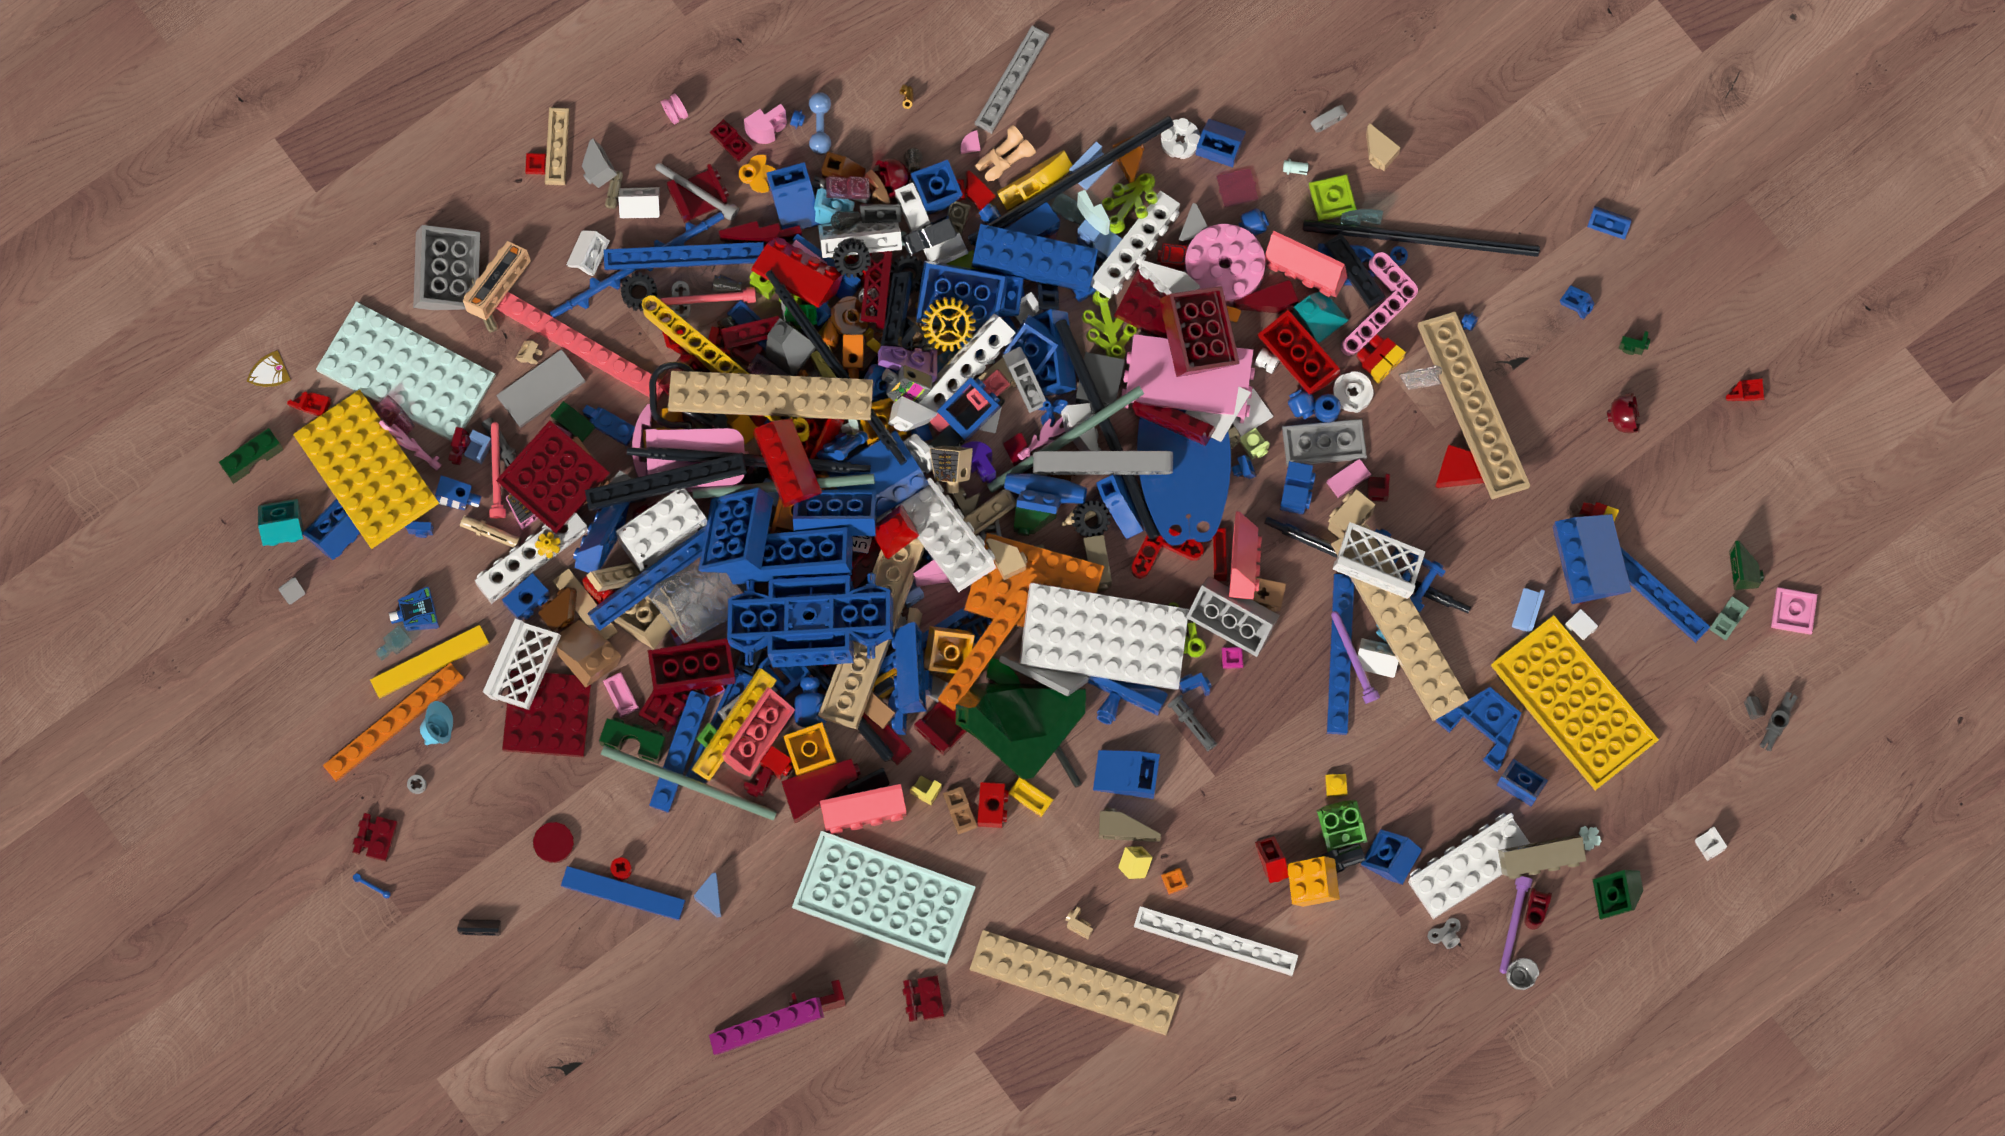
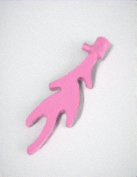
M1062 417L1053 427H1050L1051 419H1049L1040 431L1039 441L1037 436L1034 435L1029 447L1024 448L1018 453V458L1024 460L1026 457H1030L1032 450L1050 444L1054 440L1049 438L1064 433V428L1059 427L1063 421Z
M383 420L379 422L385 430H389L391 435L396 437L395 440L400 446L416 451L414 455L427 461L436 471L440 468L442 464L437 461L439 459L438 456L432 459L421 449L414 438L409 439L395 424L389 427Z

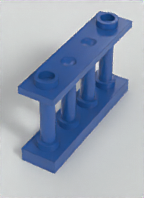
M1376 528L1374 531L1391 538V534L1384 529L1378 530ZM1391 545L1395 548L1391 557L1400 554L1397 547ZM1411 552L1406 554L1412 559L1410 565L1417 562L1419 555ZM1424 557L1421 565L1430 571L1415 595L1410 597L1419 614L1424 607L1421 599L1435 576L1443 577L1446 572L1443 570V565L1436 561L1430 562ZM1399 558L1393 560L1395 564ZM1408 569L1402 575V579L1405 581H1409L1411 578Z

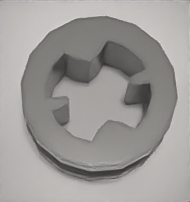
M413 775L408 779L407 787L412 793L421 794L425 791L427 783L422 776ZM413 781H422L420 782L421 788L412 789L414 787Z

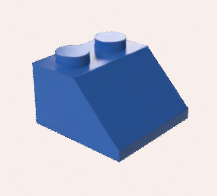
M948 160L911 173V182L919 194L927 216L944 210L963 196Z
M1028 315L1014 334L1013 340L1006 346L1004 354L1021 347L1033 373L1037 375L1059 343L1044 324Z
M1380 829L1365 855V861L1361 865L1389 881L1403 885L1422 849L1408 837Z

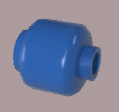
M1257 208L1241 215L1242 222L1238 223L1239 227L1246 229L1254 236L1266 232L1269 225L1265 212Z
M1301 388L1289 395L1290 399L1287 403L1295 417L1303 416L1306 419L1315 414L1313 410L1315 409L1316 401L1312 394L1309 395Z
M1332 394L1320 396L1315 403V416L1322 422H1333L1340 414V401Z

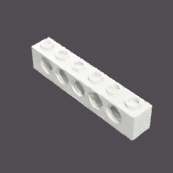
M1162 191L1157 194V203L1147 207L1148 216L1135 222L1092 277L1090 286L1109 299L1121 291L1123 288L1122 283L1125 279L1129 280L1135 272L1133 270L1135 266L1139 265L1142 260H1145L1146 252L1154 249L1157 244L1156 239L1159 236H1164L1169 228L1167 225L1171 221L1174 222L1180 214L1178 211L1180 203ZM1155 215H1162L1164 218L1158 219ZM1150 229L1153 233H1146L1144 230ZM1133 244H1139L1141 247L1136 248ZM1127 258L1130 260V262L1126 263L1123 262L1121 259ZM1110 273H1116V274H1118L1119 276H1118V277H1112V276L1110 275Z
M993 314L973 335L968 344H965L937 374L936 380L932 382V390L918 404L937 412L970 377L974 378L985 370V365L990 360H994L999 355V350L1013 340L1015 332L999 316ZM995 334V342L989 344L990 336ZM982 349V356L976 359V351ZM965 364H968V365H969L968 371L965 372V373H962V372H961L962 366L965 365ZM954 378V386L948 388V381ZM941 393L940 401L934 402L935 395Z
M577 513L565 525L568 527L566 533L556 534L545 524L542 527V531L538 534L530 535L523 545L514 547L507 557L498 559L494 562L491 569L488 571L484 570L477 575L476 585L491 604L552 559L547 558L546 553L543 556L538 554L539 549L535 548V542L540 541L539 535L544 534L547 537V534L551 532L554 534V539L559 538L561 544L557 546L560 547V553L588 532L586 524ZM532 550L536 552L535 556L532 558H527L525 556L528 551ZM512 563L520 564L516 570L509 569V566ZM496 575L503 576L500 582H494L493 578Z

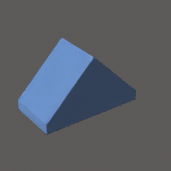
M712 873L695 893L694 899L718 918L721 917L717 874Z

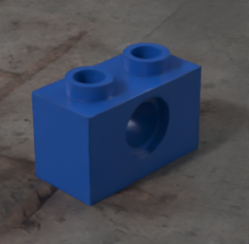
M532 573L504 597L502 601L518 620H527L533 615L535 608L541 607L549 600L550 593ZM526 595L533 597L529 603H524L522 599Z

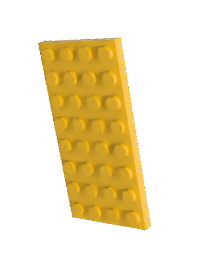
M358 390L293 435L369 547L373 549L438 505L439 502L389 430H385L379 424L381 419L361 390Z
M1554 615L1491 664L1494 671L1595 791L1659 741Z

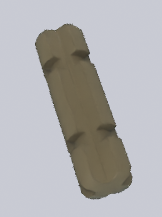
M615 170L617 175L610 180L607 193L608 198H606L605 202L606 208H616V199H618L620 183L623 178L621 171Z

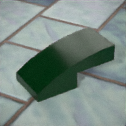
M564 401L550 415L554 421L567 429L574 437L578 436L581 442L596 428Z

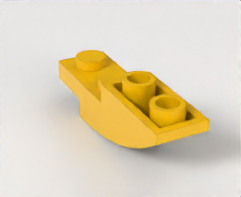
M1063 150L1030 169V173L997 191V194L1005 208L1009 210L1022 201L1026 202L1051 187L1064 177L1073 165Z

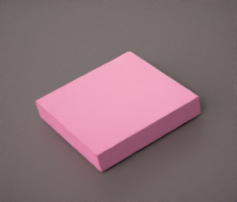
M1777 587L1771 628L1811 635L1818 594Z

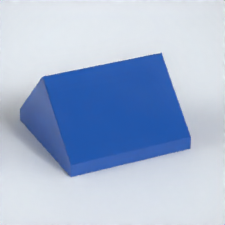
M1513 759L1499 779L1497 786L1532 807L1548 780Z

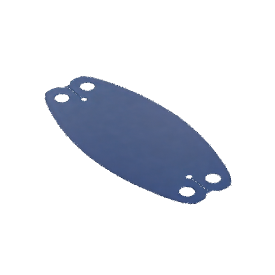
M1176 409V410H1179V411H1181V412H1183V413H1186V411H1187V410H1182V409ZM1140 417L1137 451L1173 452L1172 474L1140 475L1144 497L1158 531L1170 545H1180L1190 539H1194L1197 542L1210 541L1220 525L1230 483L1231 447L1228 431L1221 442L1210 438L1207 445L1204 446ZM1187 514H1190V515H1191V517L1189 518V520H1188V518H1186V515H1187ZM1202 521L1208 522L1210 526L1209 530L1205 533L1197 530L1198 523ZM1172 525H1179L1182 528V532L1178 536H1172L1169 533V528Z

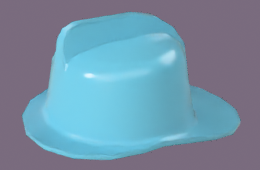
M433 701L428 705L425 719L420 725V733L425 739V745L444 744L450 741L453 715L448 706L440 701Z

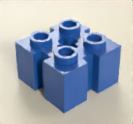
M1289 461L1280 506L1281 511L1304 515L1305 509H1309L1312 492L1309 490L1313 489L1316 473L1312 472V465Z

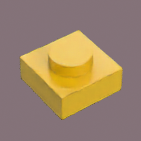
M1346 774L1325 775L1326 797L1347 795Z

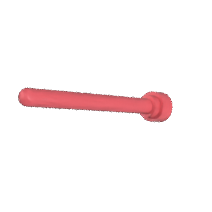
M746 287L742 292L667 297L660 300L665 305L731 300L755 303L756 297L755 288Z
M493 422L491 424L493 505H491L489 513L490 518L500 519L506 518V509L501 505V485L496 481L500 476L499 424Z

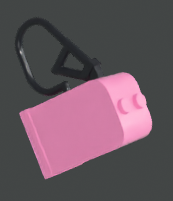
M667 362L654 370L649 381L650 410L653 418L666 428L685 429H646L647 449L648 447L749 454L748 451H744V440L740 432L735 429H727L728 419L725 414L713 413L716 419L711 420L700 413L683 412L688 417L711 429H692L690 421L671 422L665 420L657 409L656 382L659 375L668 369H681L688 372L695 371L692 367L682 362ZM647 459V472L650 475L700 462ZM745 474L685 489L687 492H693L694 488L742 485Z

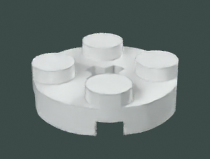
M1185 118L1173 120L1174 125L1161 133L1162 149L1170 157L1189 158L1196 153V147L1200 139L1199 130L1192 122ZM1178 135L1185 137L1184 143L1175 141Z
M1354 371L1338 377L1333 387V395L1338 398L1343 410L1358 413L1370 404L1373 397V388L1371 381L1366 375ZM1355 387L1357 388L1356 392L1358 395L1350 396V392L1347 390H1352Z
M913 434L904 440L905 446L921 471L929 473L933 470L930 448L934 447L927 445L917 434Z

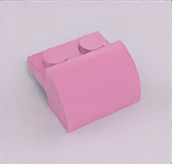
M781 104L765 115L759 109L744 119L747 136L760 144L774 142V132H780L785 128V124H787L786 110Z

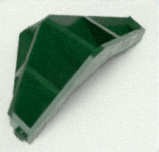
M975 684L956 704V725L977 738L1021 779L1034 778L1085 715L1086 689L1079 688L1069 696H1066L1044 684Z

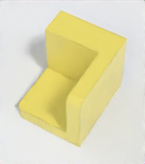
M920 776L916 784L911 787L910 793L932 805L942 789V784L935 780L932 782Z
M1142 846L1125 847L1119 869L1128 879L1145 878L1153 857Z

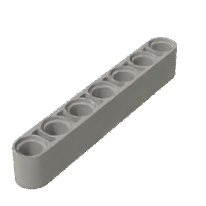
M1039 451L1033 453V473L1037 475H1166L1173 473V452Z

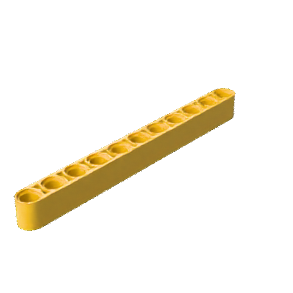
M650 295L643 299L642 308L644 316L689 354L694 355L712 373L749 374L657 297ZM651 305L656 306L653 310L647 309ZM666 317L671 318L668 322L662 321ZM685 330V333L677 334V331ZM694 342L700 343L699 346H691V344ZM709 354L715 355V357L712 359L706 358V356ZM724 366L730 367L728 371L721 370ZM782 416L765 417H767L771 422L781 420L780 418ZM790 417L789 419H792L796 429H805L802 433H798L801 442L806 441L809 437L808 423L802 417Z

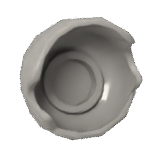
M1529 958L1514 960L1506 971L1508 984L1517 990L1530 988L1535 984L1539 976L1537 964Z

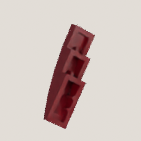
M757 221L719 231L721 241L732 243L763 242V245L775 237L790 242L793 241L797 234L802 236L800 225L780 230L779 223L759 228Z

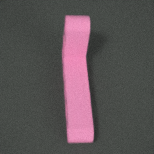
M1380 252L1375 254L1369 261V268L1392 294L1342 341L1341 351L1347 356L1356 354L1418 293L1416 284L1386 253ZM1381 259L1384 266L1378 267L1375 260ZM1390 273H1394L1397 276V282L1389 278ZM1404 287L1410 289L1411 296H1406L1403 293ZM1389 301L1396 302V310L1390 308ZM1376 314H1379L1383 317V323H1378L1376 321ZM1361 328H1367L1370 333L1369 336H1364L1361 333ZM1348 341H1352L1355 344V350L1348 348Z

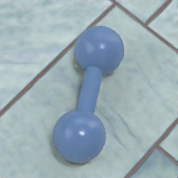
M818 92L813 94L809 100V107L816 114V133L811 136L809 146L814 153L825 154L830 150L832 144L830 137L824 133V114L830 110L831 100L827 94Z

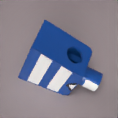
M442 475L435 493V498L440 505L465 510L467 504L479 507L482 496L471 493V485Z

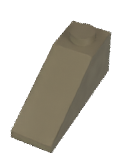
M1105 808L1104 811H1100L1099 839L1160 842V833L1124 813L1116 812V809Z

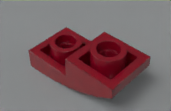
M724 119L709 132L737 162H740L753 150L752 146Z

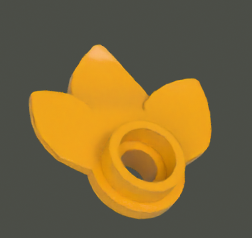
M756 155L750 159L748 164L743 165L739 169V178L742 182L749 184L752 190L766 193L769 192L766 173L776 169L765 165L766 155ZM751 172L752 176L746 177L745 174Z

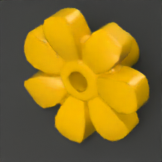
M551 532L547 534V537L544 534L539 535L540 541L535 542V548L539 549L538 554L543 556L546 553L547 558H553V552L557 554L560 551V547L557 546L561 544L560 539H554V534Z

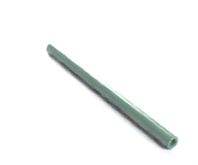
M1137 386L1039 451H1058L1144 395V392L1140 386ZM1033 455L988 483L987 486L993 493L1005 485L1007 473H1024L1033 467Z
M874 474L816 478L820 488L875 484ZM774 482L694 488L693 498L720 497L754 488H760L765 493L777 492Z
M604 745L601 755L770 820L774 821L777 811L611 747Z

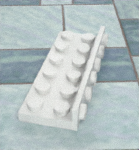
M928 478L929 486L899 505H903L920 535L917 537L957 591L960 592L996 569L993 561L996 558L990 549L986 550L984 548L985 543L979 535H974L975 530L969 522H964V516L959 508L954 509V503L949 495L944 496V490L939 482L934 483L931 478Z
M1503 813L1495 819L1496 823L1493 825H1484L1478 830L1479 834L1476 836H1467L1461 841L1462 845L1457 848L1455 846L1450 847L1444 852L1445 856L1440 859L1438 857L1433 858L1427 863L1428 867L1423 870L1418 868L1410 874L1409 885L1433 919L1503 875L1498 850L1530 844L1514 821L1512 813L1508 815Z

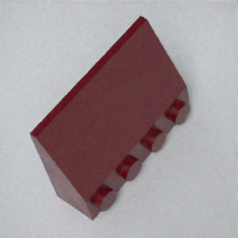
M1222 286L1171 293L1159 299L1176 377L1194 375L1240 364Z

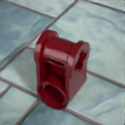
M1532 887L1524 918L1527 928L1535 930L1541 927L1549 908L1552 893L1539 892ZM1535 914L1539 917L1540 921L1537 923L1532 922L1529 916Z

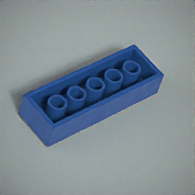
M980 224L971 268L1023 277L1031 281L1088 293L1098 249Z
M847 527L767 534L761 570L747 574H727L732 584H746L747 580H753L755 583L769 582V580L777 577L790 579L797 576L808 578L817 575H852L853 538Z

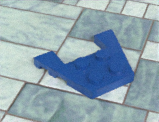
M1489 687L1470 698L1469 701L1439 717L1435 722L1450 733L1461 719L1465 718L1496 744L1483 761L1498 772L1521 712Z

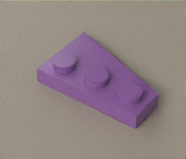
M881 346L878 351V365L896 371L901 366L906 365L931 375L932 382H934L937 378V350L931 349L930 352H922L920 348H914L913 351H909L903 347Z

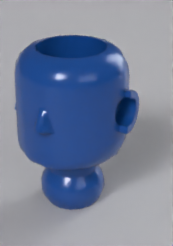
M816 677L802 678L800 685L803 693L798 694L794 700L795 723L800 727H810L821 722L825 725L827 720L818 717L825 698L824 694L818 693L820 681Z

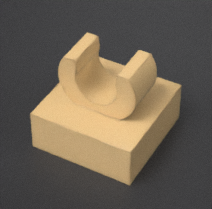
M524 341L515 359L521 363L537 364L538 362L533 359V354L542 355V351L536 349L537 343Z

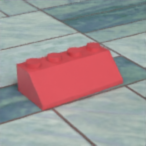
M1273 231L1265 254L1267 267L1275 272L1279 270L1285 273L1284 275L1289 279L1302 281V284L1308 288L1315 287L1325 296L1330 297L1332 295L1337 297L1347 279L1345 264Z
M1236 511L1229 597L1253 599L1254 591L1259 590V579L1255 578L1259 577L1260 565H1256V562L1260 563L1261 551L1257 550V548L1261 549L1262 536H1258V527L1239 511Z
M767 687L723 752V760L737 772L750 777L795 709L771 688Z
M901 784L820 801L826 833L830 832L831 834L842 833V829L847 828L858 830L866 824H871V826L881 825L883 821L890 819L891 822H896L907 816Z

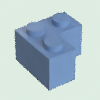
M1086 219L1077 232L1078 245L1098 249L1096 259L1103 263L1122 240V238L1110 230L1109 234H1102Z

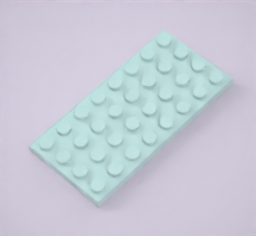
M358 302L354 304L316 368L317 372L356 392L361 390L365 397L451 442L455 428H466L496 377L495 373Z
M821 831L792 908L947 964L976 887Z

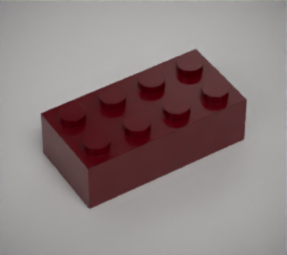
M727 638L647 650L654 696L735 684L731 650Z

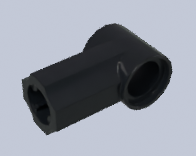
M1360 844L1340 851L1332 850L1321 855V857L1325 856L1335 859L1337 873L1344 871L1347 867L1365 861Z

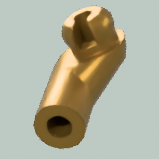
M903 84L899 91L901 95L905 96L902 105L905 109H910L913 104V88Z

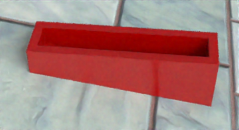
M1218 528L1213 536V575L1217 581H1226L1227 579L1226 528Z

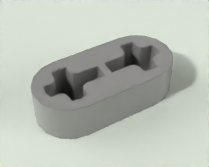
M1343 105L1337 106L1315 118L1311 122V126L1316 133L1321 132L1343 120L1348 113Z
M677 281L673 284L671 290L672 297H679V293L675 292L679 290V287H683V290H686L683 291V296H690V289L686 282ZM683 304L684 309H687L684 310V314L676 311L680 309V305H672V310L682 319H687L690 316L691 304Z

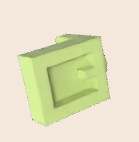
M1256 428L1240 437L1241 445L1252 460L1256 457L1261 458L1268 453L1270 443L1263 439Z

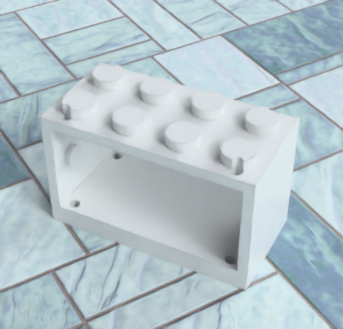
M681 489L674 491L619 528L616 534L619 544L642 573L698 532V529L705 527L707 520L687 490Z

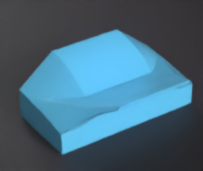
M820 188L817 190L814 205L816 211L815 222L825 225L850 221L855 202Z

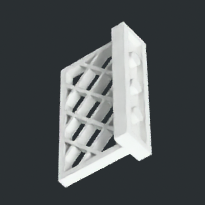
M861 221L818 225L822 258L833 257L835 247L839 248L838 244L840 242L843 245V240L847 239V242H850V238H854L855 242L857 239L861 243L863 242L868 248L869 253L902 250L901 231L898 222L862 223ZM851 252V253H848L847 255H855V254H858V253H856V252Z
M1349 522L1332 569L1408 599L1414 592L1415 582L1425 551ZM1351 530L1358 531L1362 539L1353 542L1350 536ZM1371 538L1378 539L1381 546L1372 549L1368 540ZM1364 542L1369 552L1360 555L1355 545ZM1391 545L1396 546L1400 554L1391 557L1387 547ZM1352 547L1356 557L1352 559L1344 557L1345 549ZM1383 549L1387 559L1379 562L1374 552ZM1410 552L1419 555L1417 562L1411 565L1406 557V554ZM1371 555L1375 565H1365L1362 558ZM1402 557L1406 567L1398 570L1393 560ZM1389 562L1394 572L1390 574L1385 573L1381 565ZM1408 569L1412 576L1411 581L1403 580L1400 572Z
M515 619L483 693L490 699L500 700L529 710L561 635ZM528 631H534L536 638L527 642L526 635ZM548 636L553 637L551 643L544 647L542 639ZM538 642L541 649L531 654L529 646ZM526 648L528 656L519 660V651ZM543 654V662L536 665L533 658ZM530 660L533 668L523 672L521 665ZM518 667L520 674L511 679L509 675L511 670ZM535 672V680L528 684L525 677ZM522 679L524 687L515 691L513 683ZM510 686L512 693L502 696L503 688ZM527 691L528 696L525 703L519 701L517 695Z

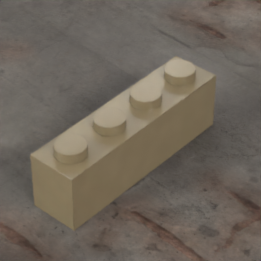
M1578 835L1498 850L1501 872L1503 875L1508 876L1509 879L1520 878L1521 874L1529 873V875L1540 874L1541 870L1548 869V871L1560 870V866L1564 865L1576 867L1580 866V862L1586 861L1583 837Z

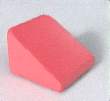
M939 413L930 421L937 436L950 425Z

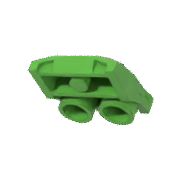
M1356 800L1341 801L1316 810L1327 852L1356 843L1368 842Z

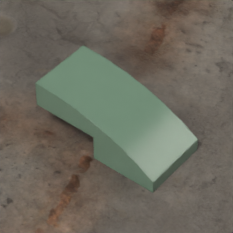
M1732 596L1709 630L1726 641L1749 607Z

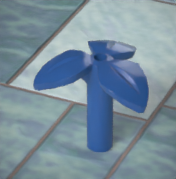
M1045 397L1046 401L1043 403V407L1038 409L1046 410V413L1041 416L1042 426L1051 419V427L1055 422L1053 412L1061 414V411L1068 405V401L1058 399L1051 405L1049 399Z

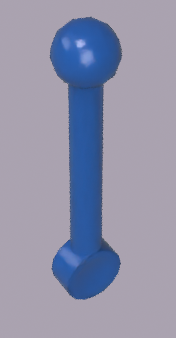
M360 874L353 875L355 882L365 884L381 893L386 899L391 896L389 891H384L362 879Z

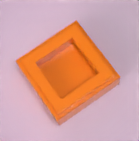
M1181 868L1161 875L1168 895L1188 888Z

